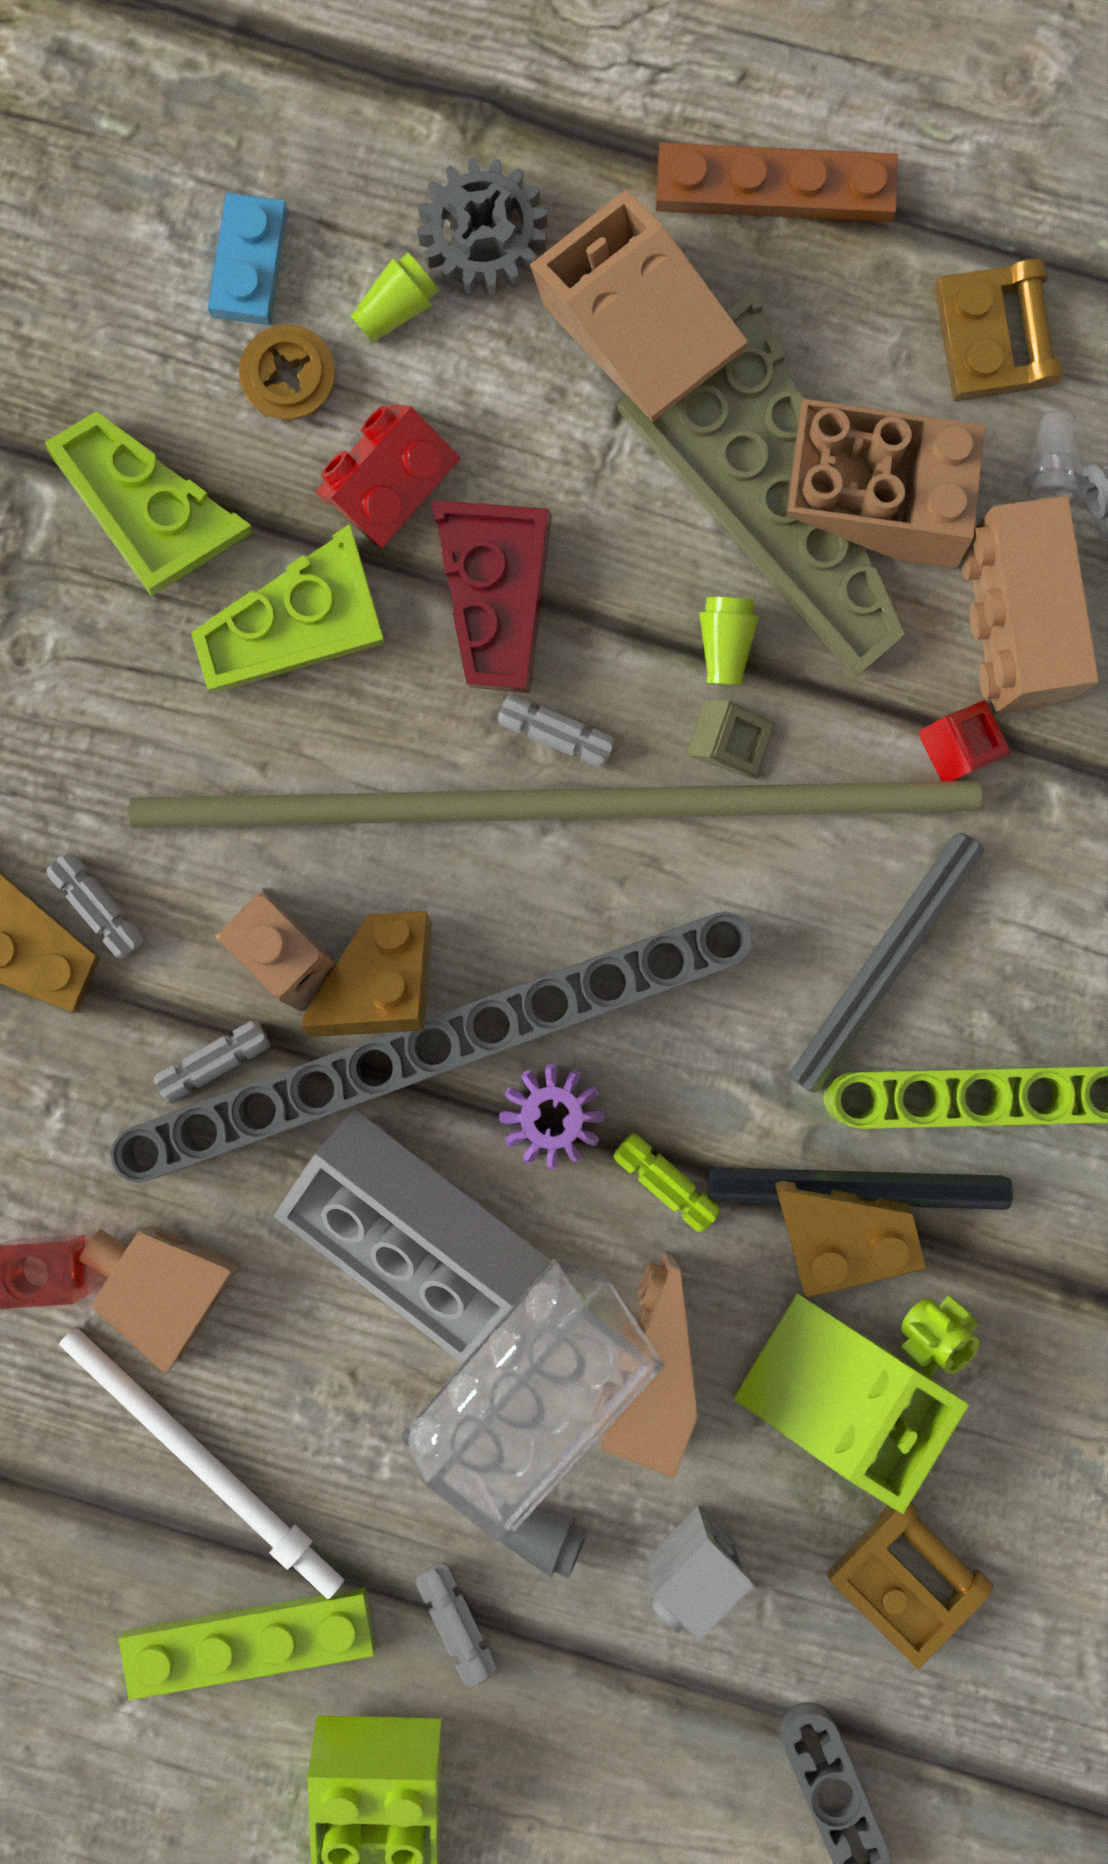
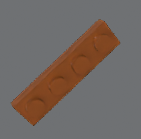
M660 142L656 211L892 222L896 213L898 153Z

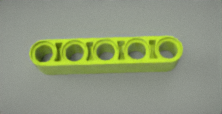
M1076 1065L847 1071L839 1073L829 1081L825 1088L823 1100L825 1109L831 1118L840 1124L859 1129L1108 1123V1105L1098 1110L1090 1099V1089L1094 1081L1100 1077L1108 1081V1066ZM1042 1078L1050 1086L1051 1100L1046 1108L1036 1112L1028 1102V1089L1034 1081ZM981 1079L990 1089V1103L983 1111L973 1113L966 1104V1090L971 1083ZM921 1081L929 1089V1105L920 1114L912 1115L904 1107V1091L911 1083ZM859 1082L868 1090L869 1105L860 1115L850 1117L842 1108L841 1095L844 1089L851 1083Z

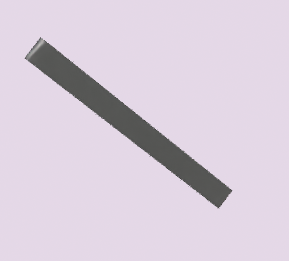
M730 912L714 913L425 1019L423 1031L390 1032L133 1126L120 1133L113 1142L110 1153L112 1165L117 1174L127 1181L136 1183L150 1181L730 968L743 961L749 954L753 942L751 929L747 922L737 914ZM713 925H728L736 933L738 945L732 956L728 958L716 957L708 949L706 935ZM658 945L671 946L680 955V971L672 979L658 978L649 969V953ZM608 965L615 967L624 977L625 985L623 992L615 1000H601L590 989L589 981L591 974L600 966ZM543 987H556L567 998V1011L561 1019L555 1022L542 1021L533 1012V996ZM486 1008H499L509 1018V1032L498 1043L485 1042L476 1033V1017ZM436 1028L442 1030L451 1041L450 1055L440 1064L428 1063L421 1057L418 1050L420 1037L429 1029ZM375 1049L386 1053L393 1065L392 1075L383 1085L371 1084L365 1079L361 1070L363 1058L367 1053ZM315 1071L325 1073L334 1083L335 1091L333 1098L325 1106L314 1105L305 1095V1081ZM258 1092L269 1096L275 1104V1118L267 1127L257 1126L250 1120L247 1113L248 1101ZM199 1114L211 1118L217 1128L216 1141L209 1148L197 1145L190 1135L191 1122ZM140 1136L150 1138L158 1148L157 1163L152 1169L141 1167L133 1157V1146Z

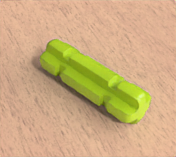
M634 1133L627 1136L615 1150V1161L630 1174L635 1171L639 1175L638 1181L673 1212L679 1209L683 1213L682 1219L696 1232L702 1233L708 1229L720 1213L718 1204L711 1200L704 1192L698 1194L695 1191L696 1185L662 1155L654 1156L650 1152L652 1147L640 1136Z

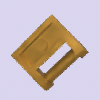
M1028 259L1009 267L941 276L938 278L934 288L953 401L1040 389L1058 384L1064 379L1061 360L1054 358L1042 288V284L1047 281L1045 261L1043 259ZM1018 292L1030 361V364L1026 366H1014L1003 300L1004 293Z
M910 1502L904 1514L887 1505L881 1512L878 1520L826 1572L829 1581L919 1670L987 1600L993 1590V1583L980 1570L971 1571L916 1516L918 1508ZM899 1535L954 1588L953 1595L944 1604L888 1549Z

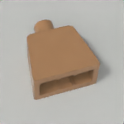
M262 888L215 936L274 997L301 1012L314 1000L338 962L265 888ZM312 972V974H311L301 985L298 986V984H299L308 974H310V973Z
M151 1225L140 1230L129 1246L100 1229L89 1241L79 1261L107 1278V1281L92 1303L94 1310L164 1373L169 1372L179 1363L241 1265L230 1257Z

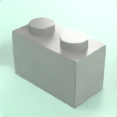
M699 1506L647 1557L650 1576L648 1586L656 1598L651 1603L652 1607L672 1630L679 1633L685 1627L699 1642L754 1586L742 1549Z

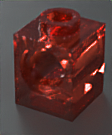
M85 1234L11 1239L1 1243L0 1309L70 1305L88 1296L87 1266L79 1261L85 1249ZM29 1256L40 1259L46 1266L48 1275L43 1287L33 1285L25 1276L24 1265Z

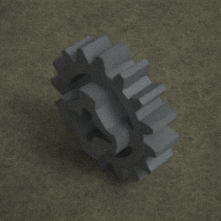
M470 158L468 173L460 175L450 165L446 168L448 184L444 187L439 183L431 181L428 185V192L432 203H419L418 207L420 222L425 224L417 228L419 244L422 247H429L425 251L426 264L429 269L443 265L441 275L442 282L446 286L452 284L458 277L462 278L466 295H472L477 283H485L489 295L496 296L497 281L505 279L512 288H517L519 286L518 269L521 267L525 271L532 273L530 264L537 259L533 251H545L547 246V234L541 231L547 227V209L537 207L540 203V190L537 186L522 190L524 178L523 171L519 168L508 177L503 176L501 160L499 159L493 160L489 171H480L476 158ZM514 209L518 212L523 223L521 236L516 233V226L510 222ZM445 219L450 222L451 229L455 231L451 246L448 245L443 235ZM493 223V229L489 228L487 225H492ZM475 226L476 228H478V230H473L472 232V227Z

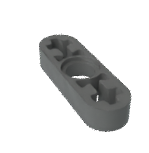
M801 1703L792 1707L785 1714L781 1723L782 1742L833 1864H858L857 1860L851 1857L852 1851L843 1830L852 1825H855L862 1845L865 1849H868L869 1861L865 1864H890L888 1847L832 1716L825 1708L815 1703ZM806 1724H811L816 1732H821L818 1735V1739L827 1761L821 1762L818 1765H815L805 1741H799L802 1739L800 1728ZM835 1779L845 1781L852 1788V1796L843 1808L830 1810L818 1802L819 1790L826 1782Z

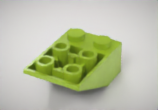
M797 1292L732 1397L844 1478L901 1514H904L969 1406L950 1387L929 1376L921 1369Z
M317 1715L307 1774L311 1864H439L442 1769L441 1718Z

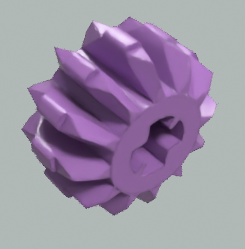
M547 1064L545 1070L547 1085L540 1087L535 1075L531 1070H527L522 1073V1079L532 1092L528 1097L515 1088L509 1087L506 1090L505 1097L523 1107L521 1111L507 1110L499 1114V1121L505 1124L521 1123L522 1128L509 1134L505 1142L508 1147H513L526 1138L531 1141L523 1156L525 1163L532 1164L541 1147L548 1149L546 1158L547 1168L549 1170H556L559 1162L557 1153L559 1148H565L569 1159L574 1164L582 1160L579 1149L573 1143L576 1137L588 1145H597L599 1137L594 1132L583 1128L582 1123L604 1121V1112L597 1109L582 1111L581 1105L596 1098L598 1091L594 1086L584 1089L577 1096L571 1092L579 1082L581 1076L579 1071L571 1070L562 1087L556 1085V1065ZM549 1099L553 1100L554 1107L560 1101L569 1110L562 1117L565 1128L556 1133H550V1126H547L545 1131L541 1130L535 1122L541 1116L539 1104Z

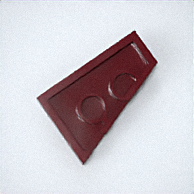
M430 500L442 547L441 557L444 572L448 577L454 608L452 613L466 683L471 688L530 693L552 514L547 508Z

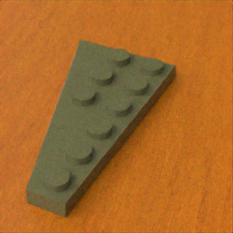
M754 286L726 310L748 341L749 347L654 422L628 396L619 402L618 411L856 679L899 642L905 633L878 570L872 566L863 546L786 516L800 404L803 396L796 390L784 362L785 354L777 336H773L762 311L763 303Z

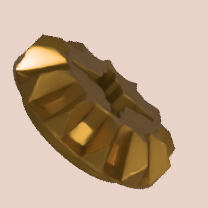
M292 324L273 326L257 334L244 349L239 364L240 384L247 400L265 418L270 416L291 423L295 418L305 415L314 417L317 408L325 400L331 399L332 386L336 376L334 360L326 343L311 330ZM277 355H279L283 363L287 362L292 369L300 365L304 367L297 373L300 382L298 384L300 387L299 392L296 393L294 388L290 389L285 382L278 383L277 385L272 383L279 377L278 364L275 359Z

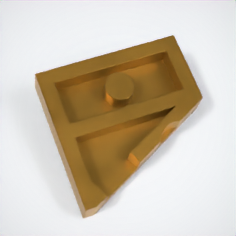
M427 911L367 915L302 1017L301 1026L308 1037L424 1030L433 924Z
M781 1181L775 1183L805 1298L926 1269L914 1217L908 1203L881 1198L868 1201L860 1198L857 1194L832 1190L831 1195L799 1190L794 1182Z

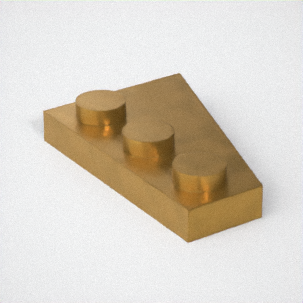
M0 870V984L69 1012L78 1013L101 956L50 912L42 909Z

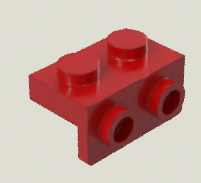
M392 404L388 408L386 405H383L374 411L361 427V432L364 436L349 453L344 450L330 460L321 473V478L324 482L315 491L323 501L333 504L366 538L380 548L385 546L461 459L412 406Z

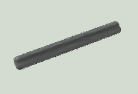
M960 832L954 835L791 1069L790 1077L798 1085L814 1093L823 1086L982 856L984 848L975 839Z

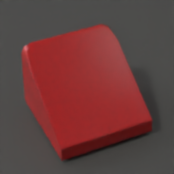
M986 700L949 714L921 729L919 732L920 739L941 781H955L1011 754Z

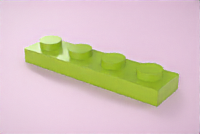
M366 1587L335 1592L329 1599L323 1595L124 1630L118 1638L128 1701L374 1657L376 1650Z

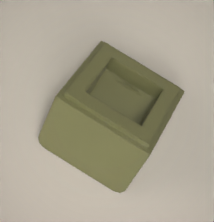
M707 700L702 706L687 755L704 763L756 779L775 722L730 700Z

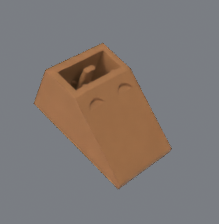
M627 189L530 264L545 309L652 422L749 347L746 338L665 227Z
M802 398L786 516L895 560L956 569L974 539L986 425Z
M664 1251L659 1265L649 1262L637 1291V1297L641 1298L639 1304L642 1307L637 1323L627 1319L623 1326L614 1355L618 1356L616 1366L619 1367L614 1381L608 1378H604L592 1413L596 1415L593 1426L599 1428L601 1450L674 1479L698 1416L681 1269L673 1254Z

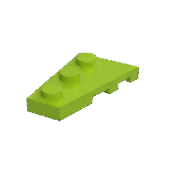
M97 411L45 442L51 457L151 597L252 534L251 525L234 512L231 515L207 497L206 491L191 480L185 481L158 461L156 454Z
M350 524L332 535L333 539L309 556L303 555L286 567L287 571L256 592L250 591L191 632L206 687L211 694L385 644Z

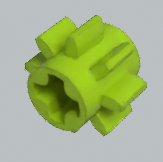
M948 1295L941 1305L932 1298L923 1299L911 1308L903 1320L901 1330L908 1340L901 1346V1349L929 1376H933L939 1367L947 1374H955L970 1363L979 1348V1339L971 1333L979 1326V1322L952 1296Z

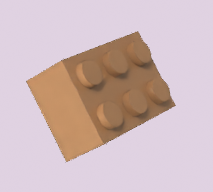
M1069 495L993 506L975 527L974 539L960 561L963 577L966 581L972 580L976 603L970 606L969 618L974 639H982L985 663H981L979 667V683L982 695L986 700L991 699L993 714L1065 704L1099 683Z

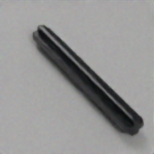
M713 1167L709 1170L707 1184L708 1196L715 1202L780 1203L775 1183L781 1181L794 1182L799 1190L831 1195L832 1190L857 1194L860 1198L868 1201L881 1198L908 1203L910 1207L1007 1210L1011 1208L1013 1200L1012 1181L1003 1175Z

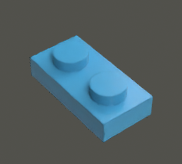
M226 192L208 302V311L212 318L271 325L288 217V208L285 201Z

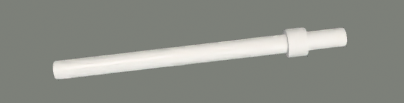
M76 1326L61 1340L59 1345L273 1547L269 1553L285 1569L288 1570L293 1566L327 1599L338 1590L344 1579L310 1547L313 1540L296 1524L289 1528Z

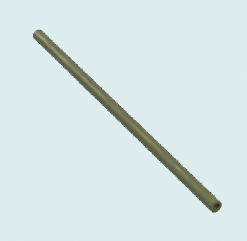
M980 781L146 797L130 799L129 820L132 828L980 811L982 787Z

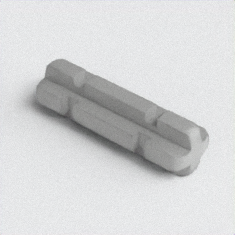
M516 694L508 695L499 712L498 720L501 726L519 734L521 730L527 731L528 738L570 756L574 752L581 755L580 760L598 768L605 766L614 747L615 740L611 735L593 728L592 732L584 730L585 724L540 705L539 709L533 708L532 701Z
M69 852L61 855L47 868V876L59 890H67V900L96 934L99 933L105 936L103 943L115 957L123 959L134 953L144 942L142 933L132 921L123 920L125 913L95 877H87L86 874L89 870L76 855Z
M249 1021L233 1030L234 1036L231 1038L223 1036L182 1059L183 1065L173 1064L157 1073L154 1077V1082L162 1098L167 1103L177 1102L193 1093L192 1087L201 1088L242 1065L243 1058L253 1059L267 1051L271 1045L263 1027L257 1021Z
M440 1563L424 1570L416 1578V1586L424 1603L427 1604L431 1601L433 1608L429 1609V1613L450 1656L454 1657L457 1655L459 1661L455 1663V1667L463 1683L468 1687L476 1686L487 1681L496 1672L497 1664L488 1646L485 1645L481 1648L479 1644L483 1640L482 1633L461 1592L455 1594L453 1590L458 1584L449 1566L445 1563Z

